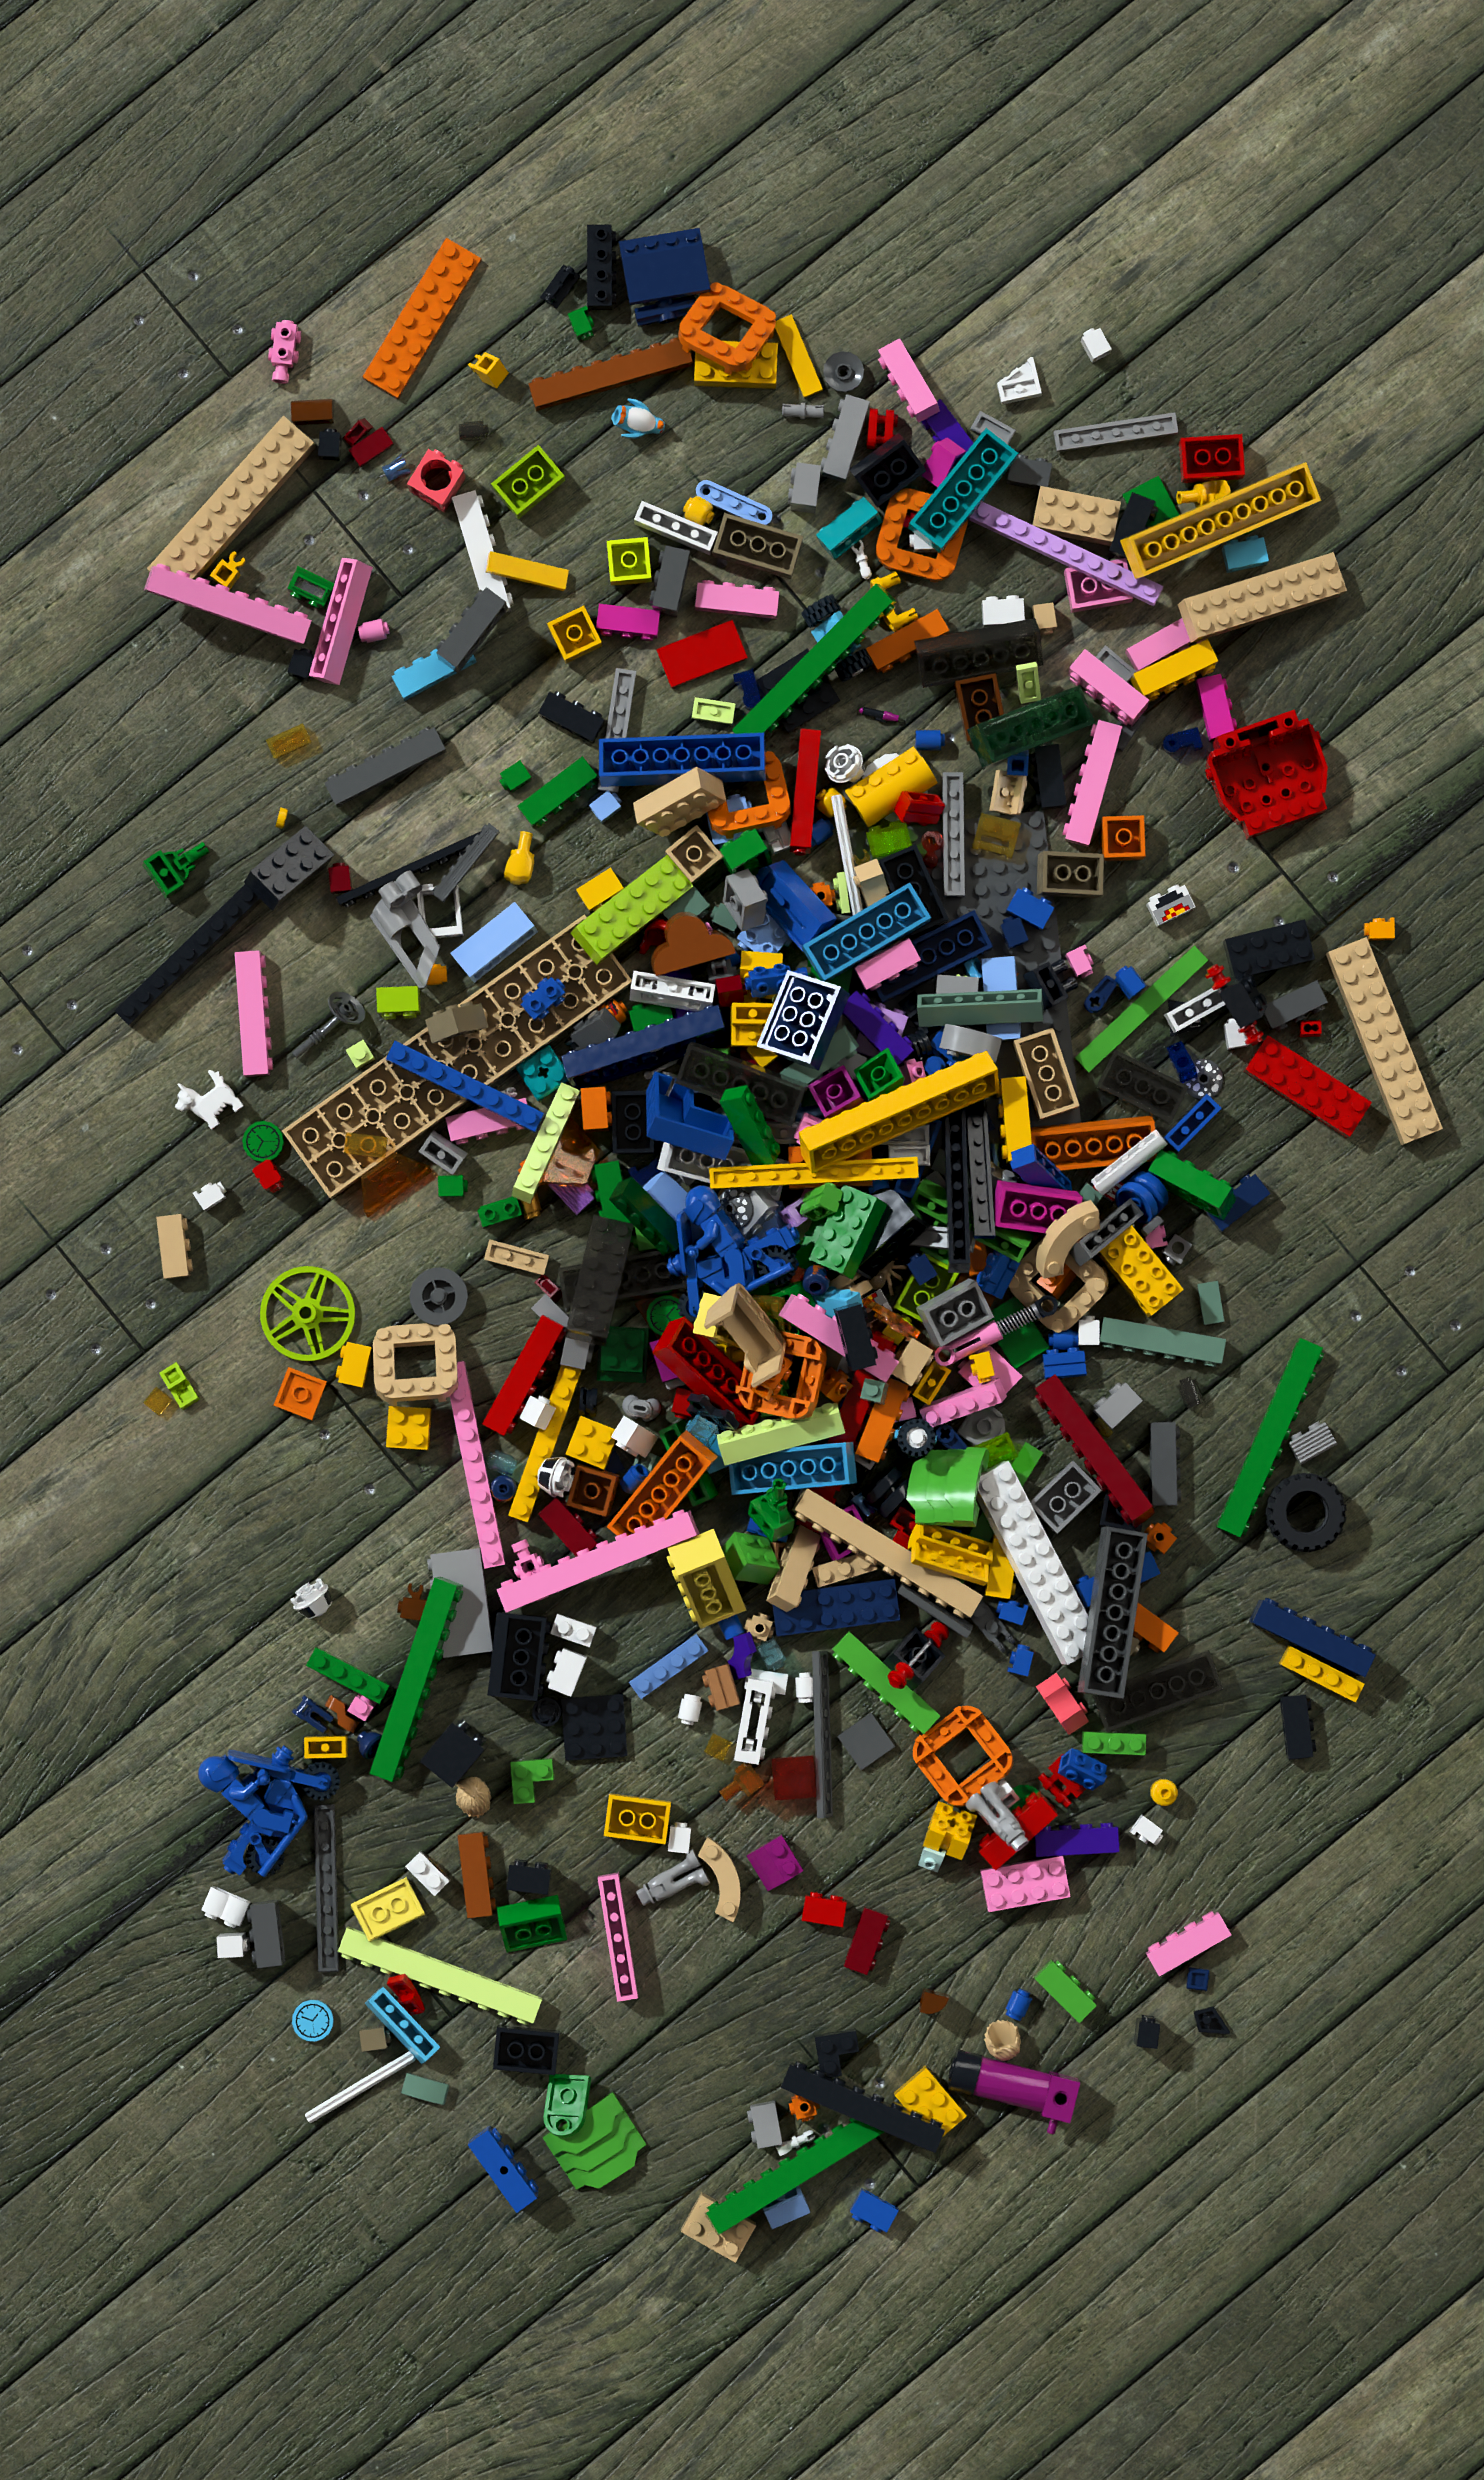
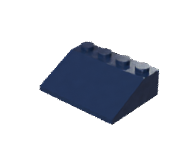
M700 228L619 241L630 305L711 292Z
M787 970L757 1047L819 1071L850 994L840 986Z

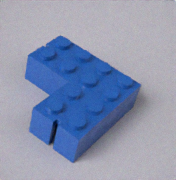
M654 1072L646 1090L647 1137L655 1141L669 1143L674 1147L689 1149L694 1153H702L714 1159L726 1160L734 1142V1130L727 1116L694 1106V1083L676 1078L669 1095L666 1096L665 1094L672 1081V1076Z

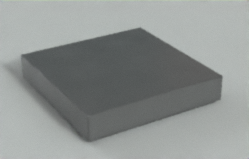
M869 1713L837 1736L861 1770L895 1747L872 1713Z

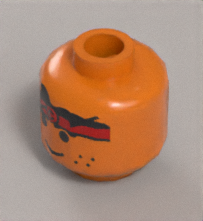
M611 998L598 1007V1011L606 1007L620 1024L627 1019L625 1012L628 1010L622 1001L617 1002L616 999Z

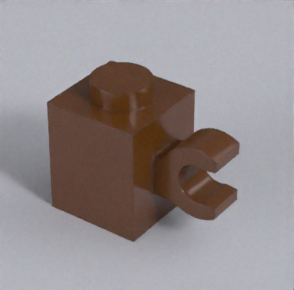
M409 1583L407 1589L412 1598L403 1597V1601L399 1600L397 1613H401L400 1618L420 1621L427 1601L421 1599L424 1587L420 1585L419 1591L414 1592L412 1590V1583Z

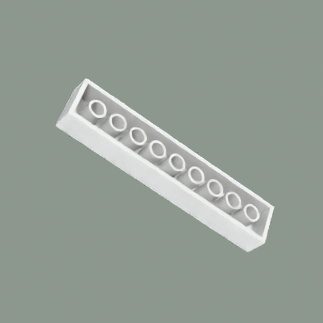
M1002 1461L987 1469V1472L981 1473L976 1499L1011 1564L1060 1663L1068 1665L1083 1657L1088 1614L1010 1462Z

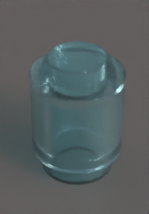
M495 1450L494 1453L490 1452L486 1463L489 1464L488 1469L502 1475L512 1476L518 1461L514 1460L513 1456Z

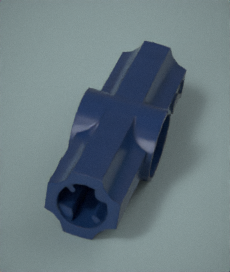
M694 295L675 300L672 298L659 300L653 305L635 308L634 312L638 327L658 322L666 324L676 321L677 318L685 317L696 301Z

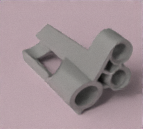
M409 870L401 874L396 881L385 884L379 890L382 899L375 906L370 918L419 989L427 988L428 979L435 964L440 945L412 900L423 887L412 871ZM408 926L424 947L417 969L401 945L402 929Z

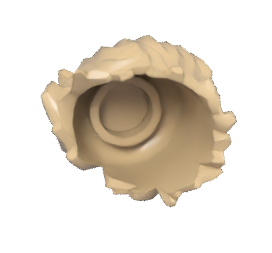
M469 1777L458 1782L456 1805L468 1817L477 1816L479 1818L480 1815H483L490 1809L492 1797L485 1781L477 1777Z
M997 2020V2022L989 2024L984 2034L986 2037L984 2041L989 2053L1001 2061L1016 2057L1020 2052L1021 2045L1018 2027L1008 2020Z

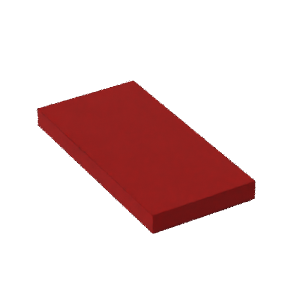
M733 620L656 649L671 688L748 659Z

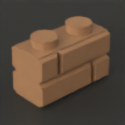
M729 1664L705 1670L706 1675H703L702 1678L705 1688L710 1687L712 1695H709L708 1698L711 1708L716 1707V1711L740 1704Z

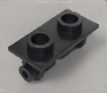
M563 264L540 298L557 309L580 275L574 272L575 270L571 266L567 267Z

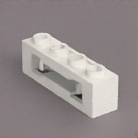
M634 971L630 989V1000L698 1012L709 1005H713L716 985ZM645 979H650L651 982H645ZM696 987L703 988V991H697Z
M748 1677L734 1761L759 1765V1760H764L766 1748L762 1747L763 1739L767 1740L769 1727H765L766 1720L771 1719L773 1707H769L770 1698H775L776 1687L772 1686L773 1681ZM754 1690L753 1702L761 1703L762 1693L766 1694L764 1704H761L755 1738L757 1739L756 1749H753L754 1740L746 1739L745 1749H742L743 1738L747 1737L752 1702H750L751 1692Z

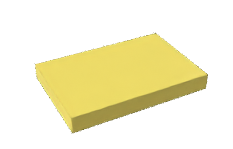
M407 1877L350 1905L368 1942L425 1915Z

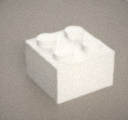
M563 1648L562 1651L558 1650L554 1659V1663L557 1664L555 1670H550L546 1682L549 1683L548 1688L571 1697L587 1656L567 1648Z

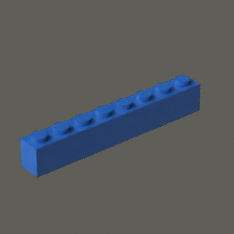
M394 1041L386 1057L388 1062L534 1133L537 1132L545 1116L543 1112L397 1041Z

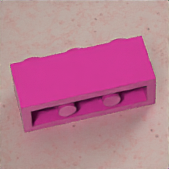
M599 604L596 631L604 636H612V633L621 634L620 637L631 639L633 636H640L641 640L653 641V638L658 639L661 614L658 610Z
M1221 674L1197 679L1195 684L1209 742L1214 741L1219 735L1237 730L1235 718L1231 719L1230 714L1232 710L1231 699H1227L1225 693L1228 690L1226 679H1222Z

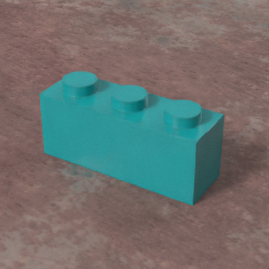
M862 497L860 500L855 501L844 513L839 514L829 525L822 527L816 536L821 546L836 560L883 521L878 511L865 497Z

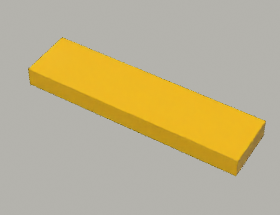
M792 314L777 320L775 325L776 333L803 397L806 398L823 391Z
M490 551L488 553L485 573L565 591L569 570Z

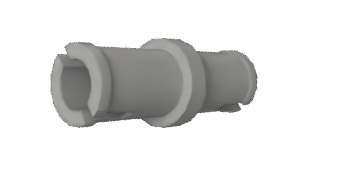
M783 403L782 417H800L801 419H805V417L823 418L824 405Z

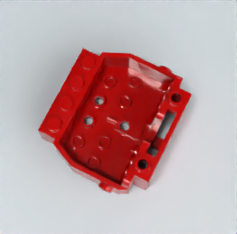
M1295 709L1219 735L1212 743L1214 751L1210 752L1206 760L1205 773L1207 779L1212 783L1220 808L1237 825L1241 824L1246 840L1320 815L1327 810L1323 795L1326 792L1328 766L1319 744L1322 742L1318 730H1314L1308 718L1298 720ZM1274 726L1278 727L1277 729L1269 731V733L1265 736H1259L1258 732ZM1242 737H1249V739L1240 741V738ZM1231 741L1234 742L1233 746H1228L1226 744ZM1263 764H1267L1269 766L1268 771H1264L1262 769ZM1282 790H1287L1289 796H1283ZM1264 796H1267L1270 799V802L1264 803L1262 801V798Z

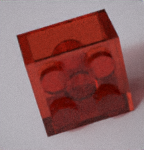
M813 1754L771 1758L775 1801L816 1797Z

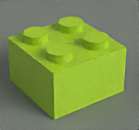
M418 986L376 988L377 1013L385 1020L396 1019L398 1015H403L404 1019L416 1018V1015H421L420 989Z

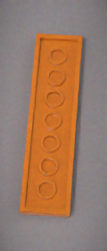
M448 238L444 240L364 373V380L399 399L482 259Z

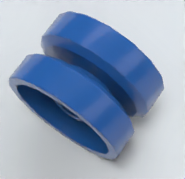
M1144 1171L1136 1172L1115 1194L1117 1207L1130 1198L1139 1207L1144 1215L1134 1223L1140 1225L1148 1224L1168 1204L1169 1200L1167 1190L1157 1177Z

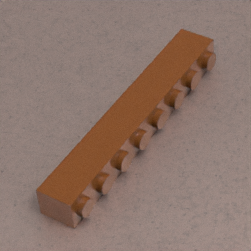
M679 337L669 340L670 343L667 344L655 343L650 346V349L643 351L641 348L630 351L629 355H614L610 357L611 360L605 362L597 360L592 362L591 366L584 368L582 365L576 366L567 373L559 371L551 374L552 377L546 379L543 377L535 378L532 380V383H529V389L535 409L539 411L693 366L690 351L687 353L682 349L683 345L680 343Z

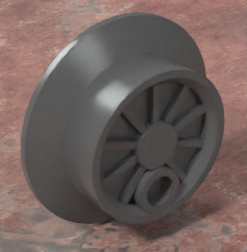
M431 1268L422 1272L415 1279L410 1290V1303L413 1311L421 1320L432 1325L449 1324L455 1321L463 1313L467 1305L468 1293L464 1281L454 1271L446 1268Z

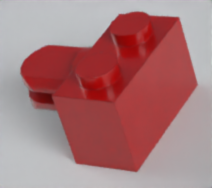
M901 1504L890 1522L891 1525L898 1528L892 1540L908 1550L910 1535L916 1525L915 1512Z

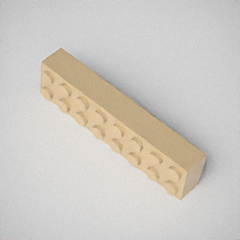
M1334 552L1185 598L1177 605L1190 642L1193 643L1339 597L1347 589Z

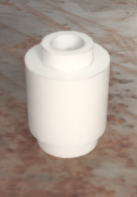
M799 1673V1677H795L796 1697L799 1703L814 1702L812 1673Z
M685 1694L681 1700L678 1718L682 1719L681 1723L693 1725L694 1722H698L702 1702H700L701 1697Z

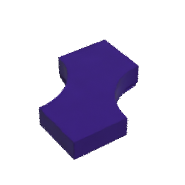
M750 1632L733 1637L734 1654L728 1660V1664L734 1680L752 1674L751 1658L757 1650Z

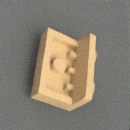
M996 770L989 811L1006 815H1020L1024 807L1023 797L1024 791L1027 788V776L1007 775V771Z

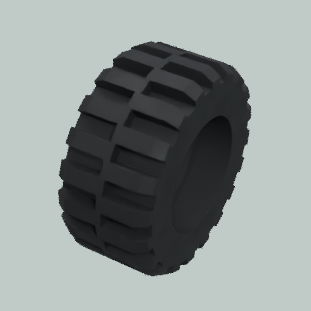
M1312 1473L1295 1474L1280 1481L1273 1488L1271 1495L1268 1496L1267 1508H1265L1267 1526H1269L1273 1537L1280 1544L1288 1547V1549L1300 1552H1315L1332 1544L1343 1531L1342 1527L1346 1523L1345 1511H1347L1343 1501L1344 1497L1334 1483L1332 1484L1328 1481L1329 1479ZM1301 1493H1310L1317 1496L1325 1508L1323 1523L1311 1532L1296 1530L1287 1519L1286 1513L1289 1502L1293 1497Z

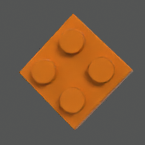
M288 1367L273 1406L313 1420L327 1381Z

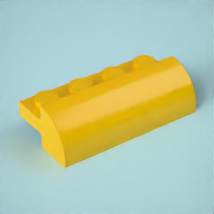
M913 746L845 790V793L866 825L871 827L894 812L902 791L923 793L936 785L937 780L924 758L919 755Z
M732 1003L730 1021L731 1047H757L774 1003Z
M915 1525L908 1543V1550H911L912 1564L982 1586L988 1583L989 1564L993 1561V1543L937 1525Z

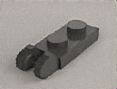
M981 1599L971 1616V1620L1003 1653L1006 1649L995 1638L1002 1632L1009 1643L1013 1644L1016 1641Z

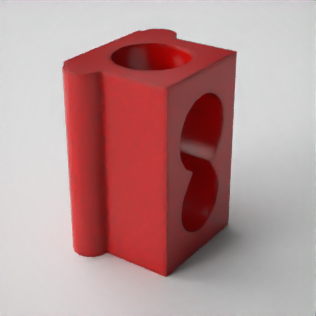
M1320 1020L1299 1021L1300 1037H1321L1322 1028ZM1308 1025L1311 1027L1315 1025L1318 1029L1317 1031L1311 1029L1310 1032L1304 1031V1026Z

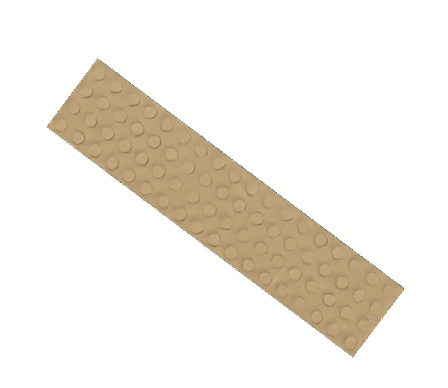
M584 914L458 1004V1007H461V1004L472 1002L473 1005L481 1003L488 1024L487 1028L475 1033L460 1035L447 1041L432 1043L428 1028L426 1027L403 1045L483 1084L491 1086L515 1069L518 1064L572 1028L580 1019L583 1020L603 1003L628 988L632 980L613 953L596 965L570 934L579 923L587 918ZM552 977L554 980L558 978L566 987L564 989L566 995L563 996L565 1000L557 1007L553 1005L548 1010L550 1013L543 1020L537 1019L534 1021L521 1006L523 1002L522 997L529 991L534 993L539 988L537 984L544 978L550 979ZM384 1057L286 1127L282 1132L329 1198L333 1199L445 1119V1117L466 1104L468 1100L388 1062L386 1057Z

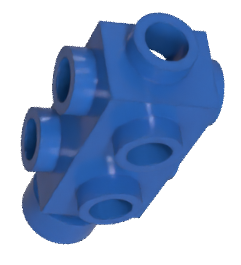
M782 963L775 964L774 968L769 969L762 966L755 967L753 971H748V978H745L746 990H750L752 998H762L767 995L778 994L787 970L791 971L790 967ZM806 967L797 968L796 971H793L808 976Z

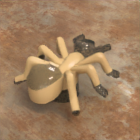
M903 1250L876 1276L868 1280L873 1290L881 1289L887 1280L890 1296H893L891 1274L903 1284L907 1283L906 1280L892 1269L909 1270L906 1265H894V1262L905 1260L909 1255L908 1253L900 1258L904 1253Z

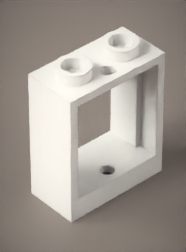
M433 884L421 885L423 888L417 894L418 909L425 922L423 896L433 895ZM458 885L452 892L454 893L457 926L430 929L435 939L464 936Z

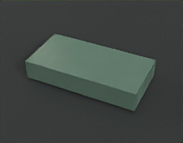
M1218 1281L1197 1284L1203 1325L1224 1322Z

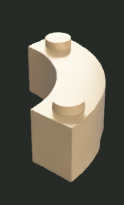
M877 859L854 867L856 876H853L856 888L860 887L867 907L890 894ZM906 936L896 941L895 943L903 940L904 938H906Z
M1091 1200L1066 1210L1067 1213L1059 1220L1055 1219L1046 1230V1236L1042 1244H1039L1036 1256V1269L1044 1279L1063 1275L1064 1263L1073 1245L1086 1234L1100 1229L1099 1210Z
M707 1836L698 1853V1857L703 1859L712 1868L718 1880L720 1896L715 1913L734 1922L740 1904L738 1872L732 1859L722 1846Z

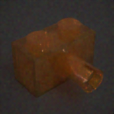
M743 1762L734 1769L736 1772L733 1774L734 1781L719 1792L727 1802L740 1791H744L749 1797L764 1786L765 1782L751 1763L746 1765Z

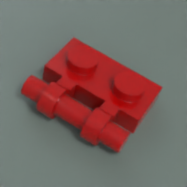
M1062 1753L1048 1767L1053 1774L1048 1778L1042 1773L1038 1779L1042 1782V1787L1045 1790L1048 1789L1056 1797L1055 1800L1067 1808L1072 1803L1067 1796L1072 1793L1078 1798L1086 1788L1058 1774L1061 1756L1064 1755ZM1057 1779L1066 1787L1063 1791L1054 1784Z

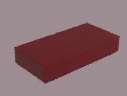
M381 427L348 450L361 468L393 446L394 443L384 428Z

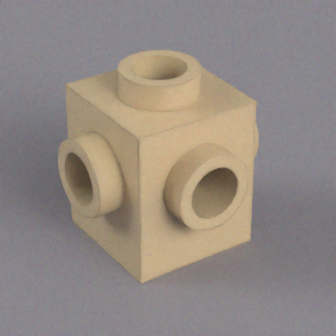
M760 1612L757 1616L753 1614L752 1618L748 1617L744 1627L747 1632L751 1633L753 1641L761 1644L762 1640L771 1639L775 1629L772 1626L773 1621L769 1620L770 1616ZM758 1624L763 1625L764 1629L762 1632L756 1631L755 1628Z

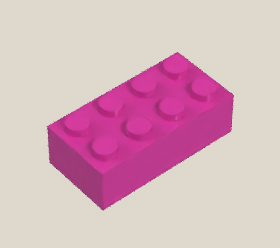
M997 1180L993 1200L995 1226L1045 1233L1055 1219L1059 1220L1067 1213L1066 1210L1082 1203L1083 1197L1077 1191Z

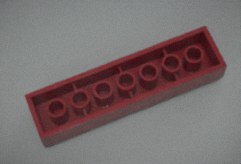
M1056 1374L1036 1387V1401L1043 1410L1047 1408L1048 1417L1055 1427L1059 1424L1061 1427L1059 1430L1066 1442L1071 1441L1073 1443L1071 1446L1074 1453L1079 1459L1084 1458L1086 1469L1091 1476L1094 1474L1097 1476L1095 1479L1102 1491L1109 1492L1110 1502L1116 1509L1120 1507L1122 1510L1120 1511L1121 1516L1127 1525L1132 1524L1136 1528L1154 1515V1508Z

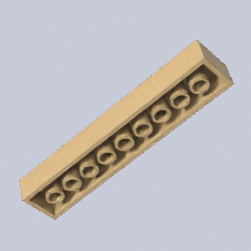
M282 416L148 566L147 570L149 573L152 566L163 564L170 567L169 571L176 573L179 570L190 574L189 578L196 580V578L201 577L316 448L315 443L285 416Z
M1367 937L1329 951L1326 954L1327 960L1401 1146L1442 1130V1125Z

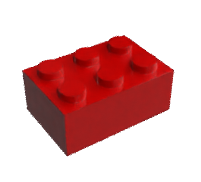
M1242 434L1180 438L1181 483L1242 480L1244 478L1245 465Z

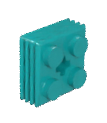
M550 1045L542 1048L516 1066V1070L537 1101L542 1100L557 1090L561 1082L564 1084L569 1082L563 1064ZM541 1068H543L544 1070L548 1069V1070H549V1071L547 1072L548 1077H547V1078H544L543 1076L539 1077V1076H538V1074H540L539 1069H541Z

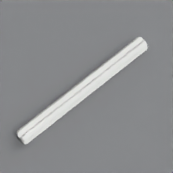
M839 794L832 796L831 800L852 915H855L862 911L863 908L859 888H856L853 876H856L843 798Z
M408 2051L305 2114L306 2119L309 2123L316 2121L416 2060L415 2056Z

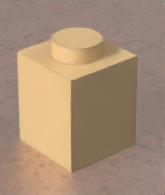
M1053 602L1033 605L1032 613L1035 633L1040 632L1041 635L1052 634L1053 630L1057 628Z

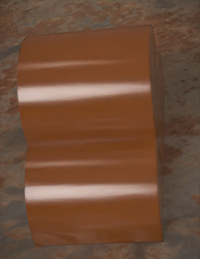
M680 912L673 915L666 923L664 930L666 942L655 949L651 965L654 974L658 976L735 954L736 952L732 942L725 934L717 930H708L703 921L693 913Z

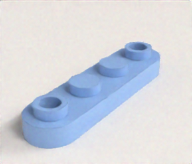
M703 480L696 487L697 496L729 514L767 526L772 521V511L770 508L709 480ZM704 489H709L710 493L708 495H704L702 491ZM764 514L766 519L760 520L758 516Z

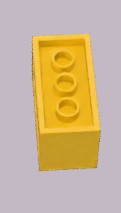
M1132 1225L1097 1253L1098 1257L1147 1317L1152 1316L1184 1290Z

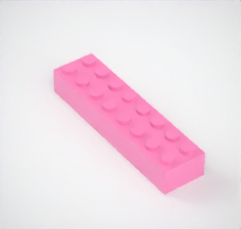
M163 564L151 567L144 591L297 644H304L312 621L307 619V614L298 611L294 612V614L287 612L288 608L281 605L269 606V601L261 598H255V601L248 598L249 594L236 591L235 594L228 592L229 587L216 584V587L209 585L210 581L200 577L196 578V580L189 578L190 574L179 570L176 573L169 571L170 567Z

